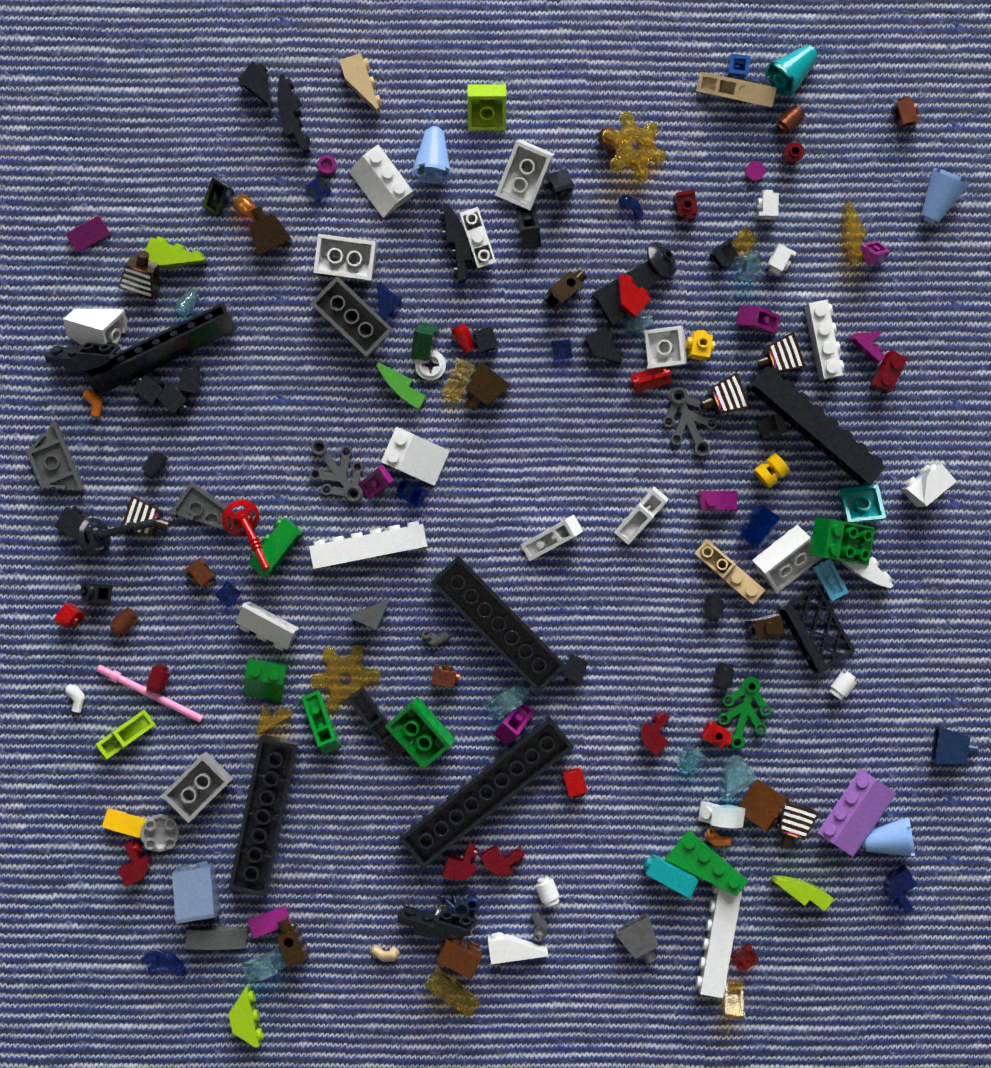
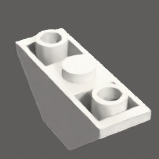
M478 207L461 212V221L477 268L496 263Z

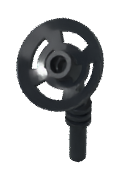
M88 518L79 525L77 538L83 551L91 556H99L109 549L111 536L123 533L127 535L128 532L132 534V531L136 533V530L158 526L157 518L136 523L132 521L131 524L127 522V525L123 523L122 526L108 529L106 524L100 519ZM92 522L98 523V525L88 526ZM84 532L88 533L89 544L85 541ZM94 547H104L102 550H93Z

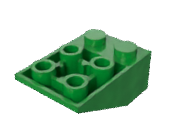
M815 517L809 556L869 566L875 527Z

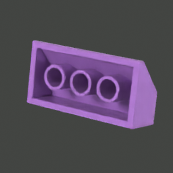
M860 769L817 833L854 857L897 793Z

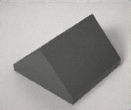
M385 600L350 614V618L377 630L390 602Z

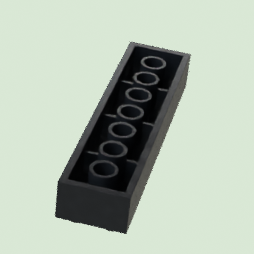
M767 366L761 369L746 388L777 414H782V418L857 483L861 486L871 485L886 468L882 464L883 460L875 454L871 455L868 452V447L861 442L857 443L853 439V434L845 429L843 431L838 426V421L832 417L828 418L824 414L825 411L819 405H813L809 402L810 398L805 393H799L795 390V385L790 380L781 378L779 376L780 372L776 368Z
M459 555L431 581V584L538 693L566 667V664Z
M264 734L259 738L229 890L267 897L270 891L300 746L298 741Z

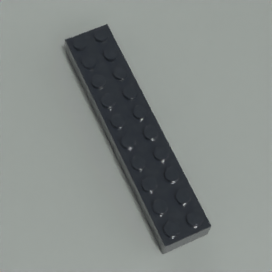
M548 715L403 831L399 836L400 841L421 867L425 868L571 751L574 745L552 717Z

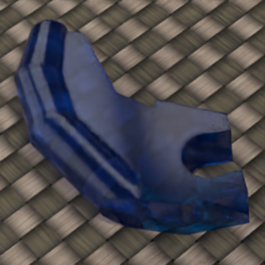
M161 949L150 951L140 959L142 962L146 959L151 960L152 963L147 967L148 970L168 968L177 976L181 975L183 977L187 974L184 963L176 955Z

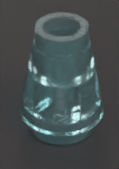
M190 288L189 291L175 302L173 309L183 317H187L188 314L191 315L200 294L195 289Z
M651 314L637 315L635 319L627 316L623 320L626 333L635 334L653 325Z

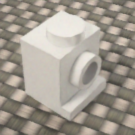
M762 190V195L757 199V210H760V212L756 215V219L775 220L778 217L779 193H773V190Z
M778 244L766 268L769 269L771 274L779 276L783 270L786 271L791 263L789 258L792 259L797 252Z

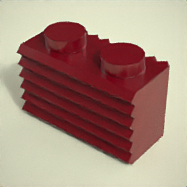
M895 351L887 352L869 387L882 394L892 392L893 385H896L895 382H897L899 375H901L902 368H905L904 365H906L908 358Z

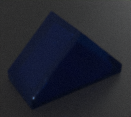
M377 282L379 316L386 322L402 304V300L381 282Z
M403 478L394 495L421 509L429 491Z

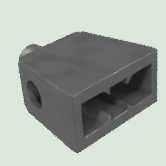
M647 913L615 930L617 937L635 959L643 956L647 964L657 959L653 950L659 945Z

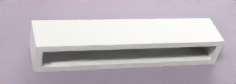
M419 521L407 523L408 527L400 528L399 524L389 526L388 531L381 532V528L370 530L368 535H363L362 532L353 533L351 538L348 539L338 536L333 537L332 542L325 543L324 539L313 541L314 545L309 546L313 569L427 547L424 525L419 524Z
M713 885L712 892L715 894L714 900H711L709 905L711 917L706 922L708 934L707 938L703 939L702 949L704 950V956L700 957L699 968L701 973L696 978V987L701 995L723 998L742 891L738 896H735Z

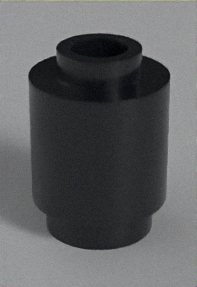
M155 450L141 468L144 471L143 475L151 480L154 477L158 479L168 464V457Z
M706 595V599H704V618H708L709 622H719V618H723L724 600H722V595Z
M718 662L713 678V685H716V689L727 691V688H732L735 671L733 670L734 665Z

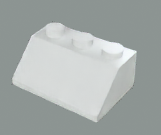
M379 144L364 154L349 171L383 218L414 196L413 190Z
M318 234L313 273L371 281L378 243L376 241Z
M798 525L790 529L752 560L757 570L776 594L822 559L809 556L812 539Z
M250 601L243 603L236 620L241 630L248 633L249 631L256 633L258 639L265 642L266 640L273 642L272 646L281 651L290 648L300 629Z

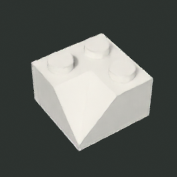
M931 464L930 466H924L919 471L921 474L916 478L913 476L904 483L906 486L902 491L916 507H925L957 481L943 464Z

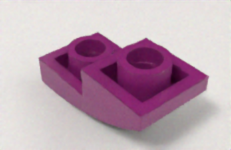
M286 905L247 920L253 939L280 929L277 922L288 917L291 923Z

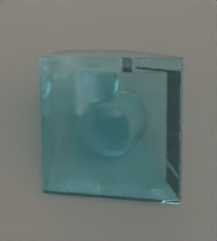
M739 754L725 760L726 763L722 767L719 793L726 801L758 779Z

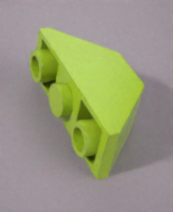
M247 985L231 1008L229 1019L232 1033L257 1048L264 1039L262 1028H259L258 1025L260 1016L258 1009H255L254 1002H256L254 990L251 991L250 985Z

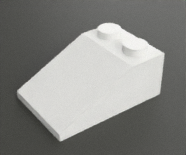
M517 140L495 196L531 210L555 154L523 140Z
M396 427L381 463L435 486L450 451Z

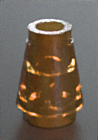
M241 192L234 199L232 205L235 206L234 209L255 220L251 210L257 208V206L247 194L244 195Z

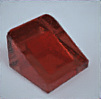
M750 943L735 950L730 956L739 971H747L759 960Z

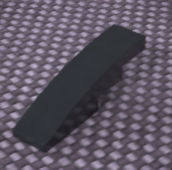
M364 687L347 698L365 725L372 731L393 760L406 751L385 727L390 721Z

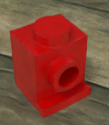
M65 603L53 620L64 628L71 627L75 629L86 614L72 603Z
M712 720L708 721L700 735L720 749L724 746L728 747L732 740V737H730L731 732ZM717 733L722 734L719 740L715 738Z

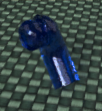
M628 194L619 198V205L621 207H630L635 219L644 216L638 199Z

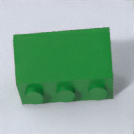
M288 518L278 519L273 526L275 529L271 535L267 534L261 541L263 544L262 551L270 568L265 571L262 570L255 552L249 557L252 559L249 564L264 578L271 576L304 533L301 528Z
M418 696L385 725L387 730L422 769L426 768L445 752L456 740Z

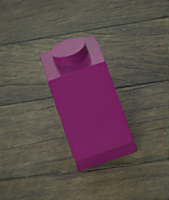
M740 305L736 325L751 330L776 334L780 315L759 306Z
M698 491V511L737 510V491Z
M519 700L492 734L507 746L519 735L534 714V711L522 700Z

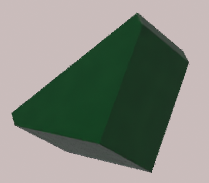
M420 322L413 333L411 358L430 362L440 328L438 325Z

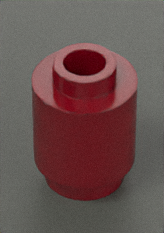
M798 142L788 144L782 152L783 162L790 166L796 165L804 156V147Z
M157 664L156 667L152 666L146 682V690L156 694H161L162 690H165L171 673L168 671V667Z

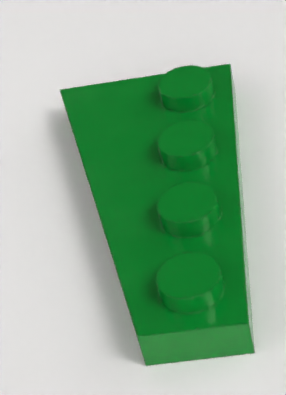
M690 830L686 832L665 858V860L735 896H738L749 882Z

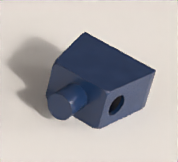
M935 726L930 762L938 765L966 764L968 755L978 756L979 746L970 744L969 736Z

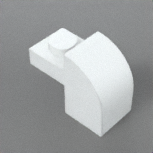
M701 801L698 821L723 828H743L745 808Z

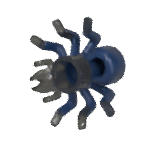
M467 885L464 887L459 900H457L453 889L449 888L454 904L446 897L437 896L438 900L445 901L450 908L444 907L441 904L433 906L434 909L440 907L434 914L438 915L441 910L449 911L463 917L470 916L473 920L477 921V924H481V921L471 913L480 908V900L475 895H468L464 898L469 888Z

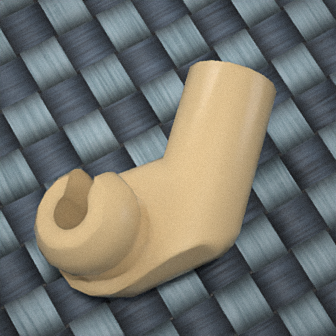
M374 945L370 951L371 954L382 962L395 961L400 954L399 950L395 947H392L390 951H384L377 945Z

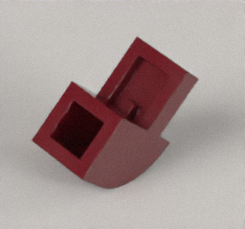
M663 710L660 713L656 712L651 718V724L644 720L640 726V738L643 744L656 756L669 743L658 732L670 718Z
M136 839L130 840L124 845L131 861L118 869L126 887L141 880L150 870L152 864L151 853L143 855L142 845Z
M468 840L463 858L448 854L443 877L453 880H464L474 874L478 867V862L471 860H475L478 848H475L476 842Z
M494 844L482 852L480 858L490 872L499 876H506L513 873L512 864L517 865L524 859L525 851L520 845L504 856L497 844Z

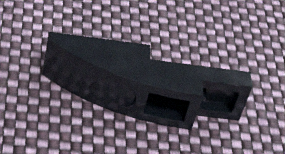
M281 74L279 76L277 93L281 122L288 139L291 140L296 137L303 154L311 152L309 145L312 143L307 133L303 135L300 129L304 126L297 115L302 114L300 111L302 104L298 95L294 97L291 91L294 89L290 78L286 79L284 74Z
M444 204V210H440L441 222L445 221L446 229H442L443 241L447 240L448 246L455 245V247H452V257L457 259V266H453L454 278H458L459 283L466 282L465 263H472L469 241L464 227L453 209L448 204Z
M92 342L84 343L81 348L54 346L44 357L46 363L61 364L64 366L65 371H86L106 364L119 351L120 347L118 345L96 344Z
M406 905L397 919L398 923L414 927L416 935L437 939H455L469 936L477 925L476 920L453 914L449 911L441 910L438 915H435L431 912Z

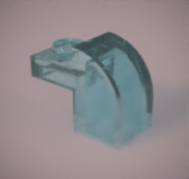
M521 680L507 690L493 696L484 705L494 720L522 705L531 695Z
M278 947L265 955H257L242 963L241 966L247 981L257 982L276 975L287 964L281 948Z

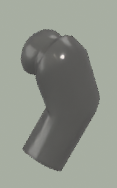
M425 630L421 635L425 643L434 647L450 640L447 631L437 635L429 630Z
M535 911L530 916L536 924L533 936L536 941H542L547 935L548 924L540 913Z

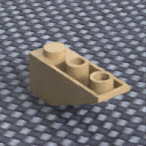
M359 53L339 60L347 85L379 114V107L382 106L379 95L375 96L373 89L376 88L373 76L369 77L367 70H370L367 58L363 59L362 54Z

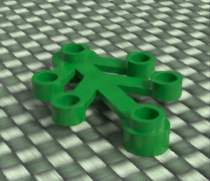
M755 677L745 678L740 689L722 697L724 705L732 706L734 700L745 695L741 704L717 716L718 722L726 725L731 718L740 714L735 734L730 736L732 740L729 744L736 750L744 746L745 741L742 736L748 716L754 725L756 733L764 734L767 730L766 725L760 721L751 706L753 697L762 715L768 716L771 713V707L765 703L759 693L761 684ZM750 683H754L755 685L753 690H749L748 685ZM726 697H731L729 704L725 703ZM765 706L768 707L767 713L762 712V708ZM723 715L727 717L725 722L720 721V717ZM759 725H763L764 727L761 732L757 730V727ZM735 739H740L739 745H734Z

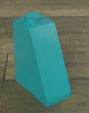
M653 853L650 858H646L643 864L646 875L683 896L691 898L698 883L694 874Z

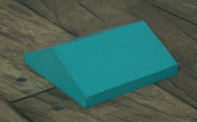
M878 484L840 489L842 512L847 522L861 523L886 520Z

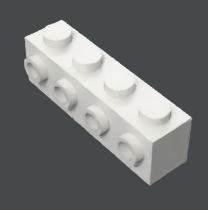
M828 299L808 303L804 306L819 381L840 377L843 375L842 372H844V364L839 358L841 349L839 342H836L835 338L837 329L835 323H832V305L828 304Z

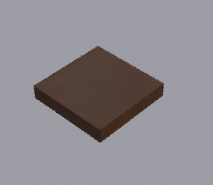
M756 778L738 807L745 808V817L769 832L789 799Z

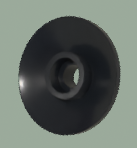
M660 242L651 243L647 248V257L651 266L660 275L671 277L675 274L677 268L672 252Z

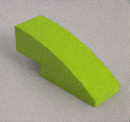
M144 709L96 743L95 746L105 760H108L156 724Z
M773 875L771 878L803 905H806L811 900L822 910L826 911L834 901L831 895L809 882Z

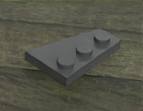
M190 482L169 513L225 530L222 525V514L227 506L195 483ZM228 517V525L231 528L230 517Z

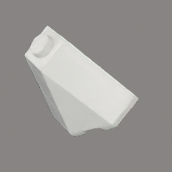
M74 309L63 319L66 335L79 344L83 345L84 343L92 342L96 344L118 345L121 348L122 344H119L121 334L125 333L127 329L125 310Z

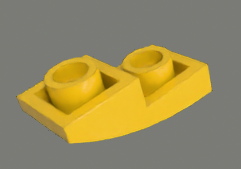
M107 808L102 827L141 838V827L147 819Z

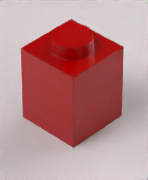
M581 767L562 771L569 797L579 798L588 792Z

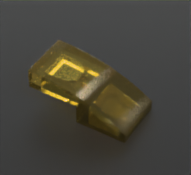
M458 358L441 396L459 403L475 365Z

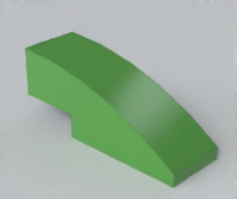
M378 362L377 367L392 390L405 402L420 411L427 398L426 395L410 388L413 383L412 379Z

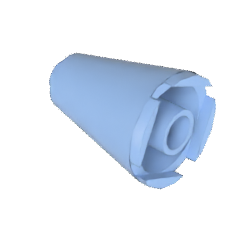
M432 126L425 130L412 169V175H416L419 181L438 183V180L444 179V182L450 179L451 171L444 131L439 127Z
M934 168L921 214L924 216L923 220L930 224L939 223L967 189L969 182L965 181L963 184L960 181L961 177L942 169L938 172L937 168Z
M903 818L872 829L863 842L862 848H866L867 852L914 857L915 849L910 819Z

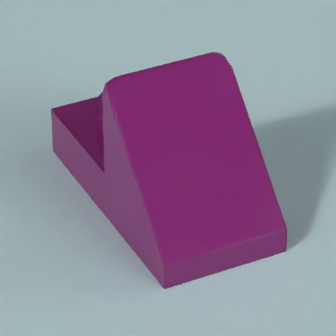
M881 332L854 333L848 337L875 364L880 363L885 358L882 354L883 350L876 344H871Z
M381 465L363 479L359 486L367 498L371 499L391 485L394 480L384 465Z

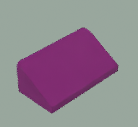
M96 216L66 233L68 240L77 253L111 235L100 216Z
M878 241L860 245L869 267L882 264L890 253V250Z

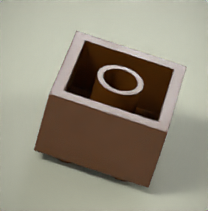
M462 938L444 939L437 952V963L469 979H472L482 959V948H480V945L475 941L470 940L468 942Z

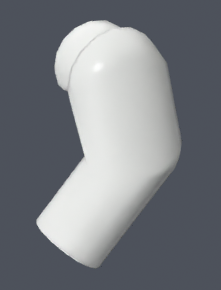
M68 685L65 692L73 700L71 711L80 713L84 702V693L78 686Z

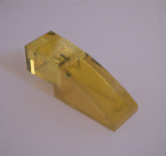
M849 201L842 208L841 231L845 252L852 266L865 259L860 245L863 244L861 239L865 238L867 233L852 202Z
M438 967L425 981L426 988L468 1017L481 1004V1001L453 977L450 978Z

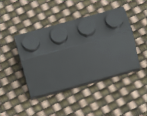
M338 276L310 303L311 308L366 360L381 347L393 331V328Z

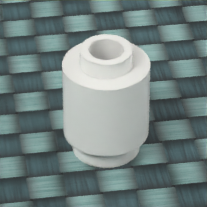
M848 671L845 674L841 672L830 686L831 690L829 692L842 701L844 697L847 698L857 683L854 681L856 677Z
M545 876L538 879L535 887L541 902L544 903L545 907L557 904L559 902V893L553 878Z

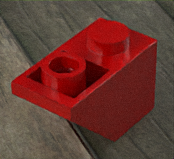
M621 273L617 279L619 306L635 319L651 300L650 294L643 287L639 289L634 284L635 281L627 274L624 276Z

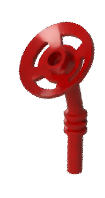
M244 499L235 500L224 509L222 525L233 536L247 535L249 546L252 548V552H255L262 570H268L270 567L262 551L263 546L259 541V537H256L253 532L259 522V511L251 501ZM244 505V510H239L236 513L232 511L234 508ZM251 509L254 511V514H255V520H254V521H253V515H252V513L250 512ZM228 517H230V523L233 526L232 529L228 525Z

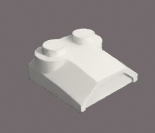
M683 326L644 330L648 361L647 369L687 364Z

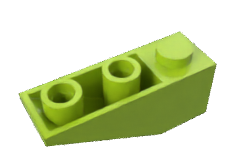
M159 236L156 239L150 237L145 250L149 253V260L157 263L159 267L164 269L208 263L203 253L196 250L189 252L185 246L175 243L173 246L168 244L167 239Z

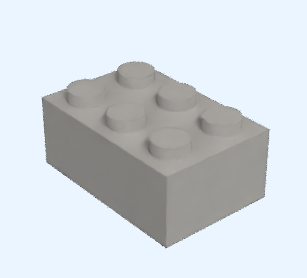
M205 752L161 796L189 823L233 777L209 753Z

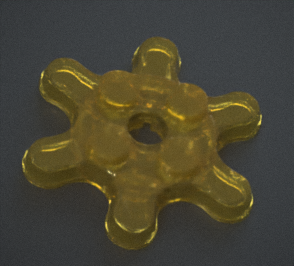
M623 112L619 117L622 126L621 130L616 132L612 129H607L602 133L604 142L613 145L616 149V156L611 159L610 167L613 171L619 172L624 166H630L635 172L636 179L644 182L649 177L647 163L652 161L656 164H662L666 158L665 152L656 148L653 144V136L657 134L658 126L654 122H648L641 128L636 125L634 117L630 112ZM636 141L635 143L638 145L639 150L633 148L632 142Z
M361 645L353 646L347 657L338 656L333 648H326L322 652V657L327 663V670L321 674H313L310 678V684L315 688L325 687L329 690L330 697L326 705L330 711L338 710L344 699H347L366 684L376 683L381 678V672L378 669H365L362 666L361 660L365 650ZM343 673H347L351 677V681L347 684L342 683L340 680V675Z

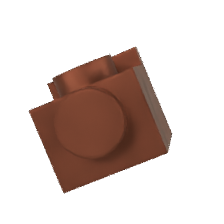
M909 96L899 98L898 102L893 106L898 129L915 125L922 119L921 116H917V105L913 103L912 98L909 99Z
M203 558L197 559L184 569L185 573L192 574L190 576L192 581L196 585L200 584L204 589L209 587L214 582L212 579L216 577Z
M435 664L431 684L454 688V684L459 683L460 673L453 671V667L442 666L441 669L438 668L439 664Z

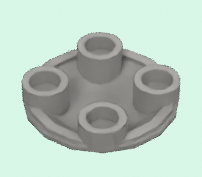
M163 814L148 818L142 825L140 832L141 841L145 848L155 852L172 849L179 836V828L175 820Z

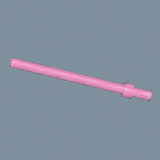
M99 665L96 672L109 677V680L114 683L119 682L199 723L203 718L202 715L160 694L146 690V687L122 676V673L116 670L112 671L102 665Z

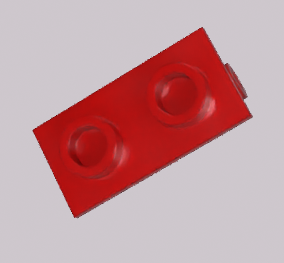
M667 367L648 369L630 375L635 393L672 383L670 378L671 372Z

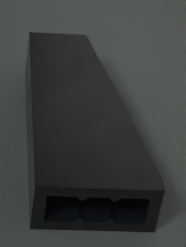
M649 260L626 273L634 279V284L639 289L643 287L647 291L662 276L653 269ZM615 279L593 293L592 296L611 328L614 327L627 314L619 306L618 280Z

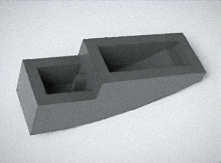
M212 925L209 927L189 926L186 930L185 949H243L247 947L248 928Z

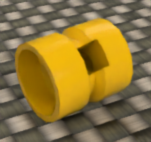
M773 453L766 459V464L761 463L753 470L758 479L768 489L778 482V478L782 479L790 473L787 464L776 453Z

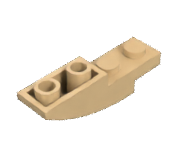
M700 72L696 91L773 107L777 88Z
M706 539L694 553L715 574L752 605L766 591L709 540Z

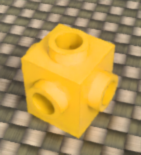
M696 330V332L687 337V358L701 361L709 359L715 346V342L712 341L713 335L707 334V331Z

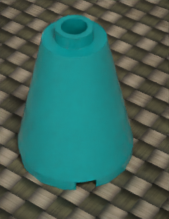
M805 45L768 64L765 68L766 78L769 76L771 80L770 86L777 88L776 92L781 96H792L817 61L816 49Z

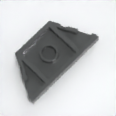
M53 421L46 432L42 433L37 442L26 451L40 487L83 491L85 488L57 421Z

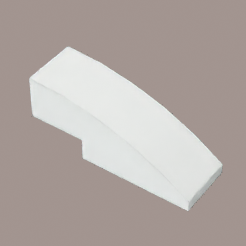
M654 486L614 533L629 545L667 503L668 498Z

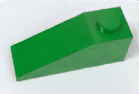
M318 690L301 697L317 746L325 755L342 748L321 692Z

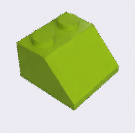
M468 84V131H506V84Z

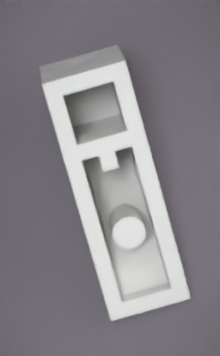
M572 515L521 544V547L529 561H532L577 536L583 530L576 517Z
M496 932L488 937L491 964L548 956L547 947L509 934Z

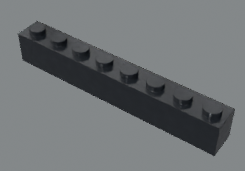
M223 302L116 353L110 361L98 368L86 370L87 381L96 394L100 396L216 339L237 330V327Z

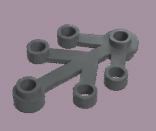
M675 387L669 393L671 406L662 423L667 428L672 427L675 423L674 416L679 407L682 415L675 433L670 437L671 443L678 445L682 442V434L687 424L695 442L694 452L698 456H705L710 452V445L708 442L702 441L694 421L705 425L707 429H714L717 426V420L689 411L686 404L697 407L700 412H705L700 408V400L688 396L684 388ZM676 393L681 394L680 400L675 399ZM667 418H670L672 420L671 425H667L665 423V420ZM709 420L714 421L713 427L708 426ZM674 436H678L680 438L678 443H675L673 441ZM700 445L705 447L704 452H699L698 447Z
M320 439L315 440L311 445L312 451L317 455H321L333 473L323 472L314 468L310 471V477L313 480L325 479L340 482L344 488H335L330 484H324L321 487L322 494L344 496L350 503H358L363 497V490L359 486V481L364 465L359 461L352 464L354 472L352 482L350 483L346 476L349 457L352 455L351 447L343 446L341 448L342 457L339 468L327 452L326 442ZM318 444L323 445L322 451L316 449ZM345 448H349V455L343 454ZM357 463L361 465V469L359 471H356L354 469V466ZM313 471L319 472L317 478L312 476ZM325 486L330 487L329 493L324 492L323 489ZM352 490L357 491V496L354 498L350 495Z

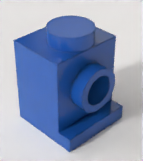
M731 54L730 60L727 63L726 77L745 81L748 76L750 56Z

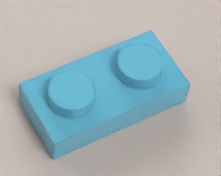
M827 559L812 567L830 601H834L848 593L831 559Z

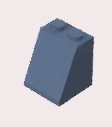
M207 861L196 863V866L189 867L188 864L177 867L172 873L176 924L214 918L221 909L214 864H208Z

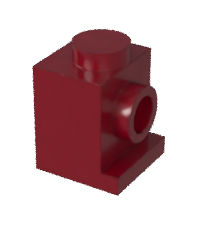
M695 189L675 193L674 202L677 218H683V221L694 219V216L699 213ZM689 202L691 207L686 208L684 203Z

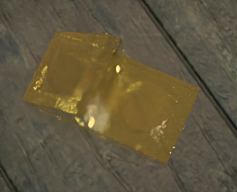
M265 703L258 721L257 734L294 714L290 707L285 709L283 706L274 711L275 716H273Z
M726 980L724 996L721 998L724 1018L744 1019L743 981Z

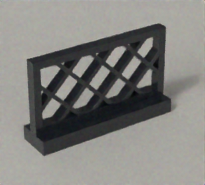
M820 585L814 586L789 602L777 607L813 674L825 672L830 666L856 652ZM817 591L820 597L818 604L809 602L811 593ZM798 601L805 603L802 613L796 612L793 606L794 603ZM808 604L817 607L815 617L806 615ZM821 608L826 609L829 613L827 621L819 618ZM805 617L814 620L811 630L806 629L804 626ZM818 621L826 623L824 634L815 631ZM830 625L836 626L838 630L836 637L828 635ZM814 634L823 636L821 647L813 643ZM827 638L835 640L833 650L824 648ZM839 641L846 644L848 651L844 653L837 652ZM823 651L832 653L831 660L826 664L822 659Z

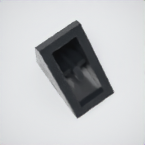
M213 176L202 206L219 216L234 194V190L231 186Z

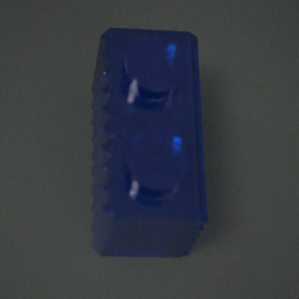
M764 505L755 506L749 514L751 516L750 520L743 522L738 529L740 532L738 537L757 550L760 549L781 520L778 515Z

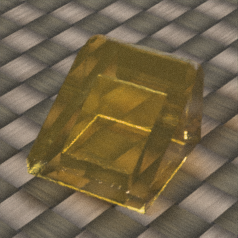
M743 226L731 244L745 254H748L758 238L747 227Z

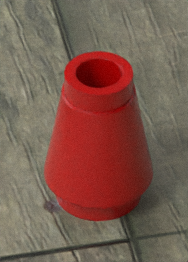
M464 323L451 330V336L464 353L475 348L469 328Z

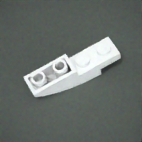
M874 557L870 558L869 566L840 561L851 572L870 583L886 588L894 586L890 582L892 580L885 571L882 572L878 566L880 564Z

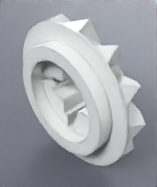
M433 350L432 361L439 366L433 367L431 373L428 367L422 366L428 364L429 361L416 359V371L423 379L431 381L440 378L444 374L446 362L443 355L438 351Z

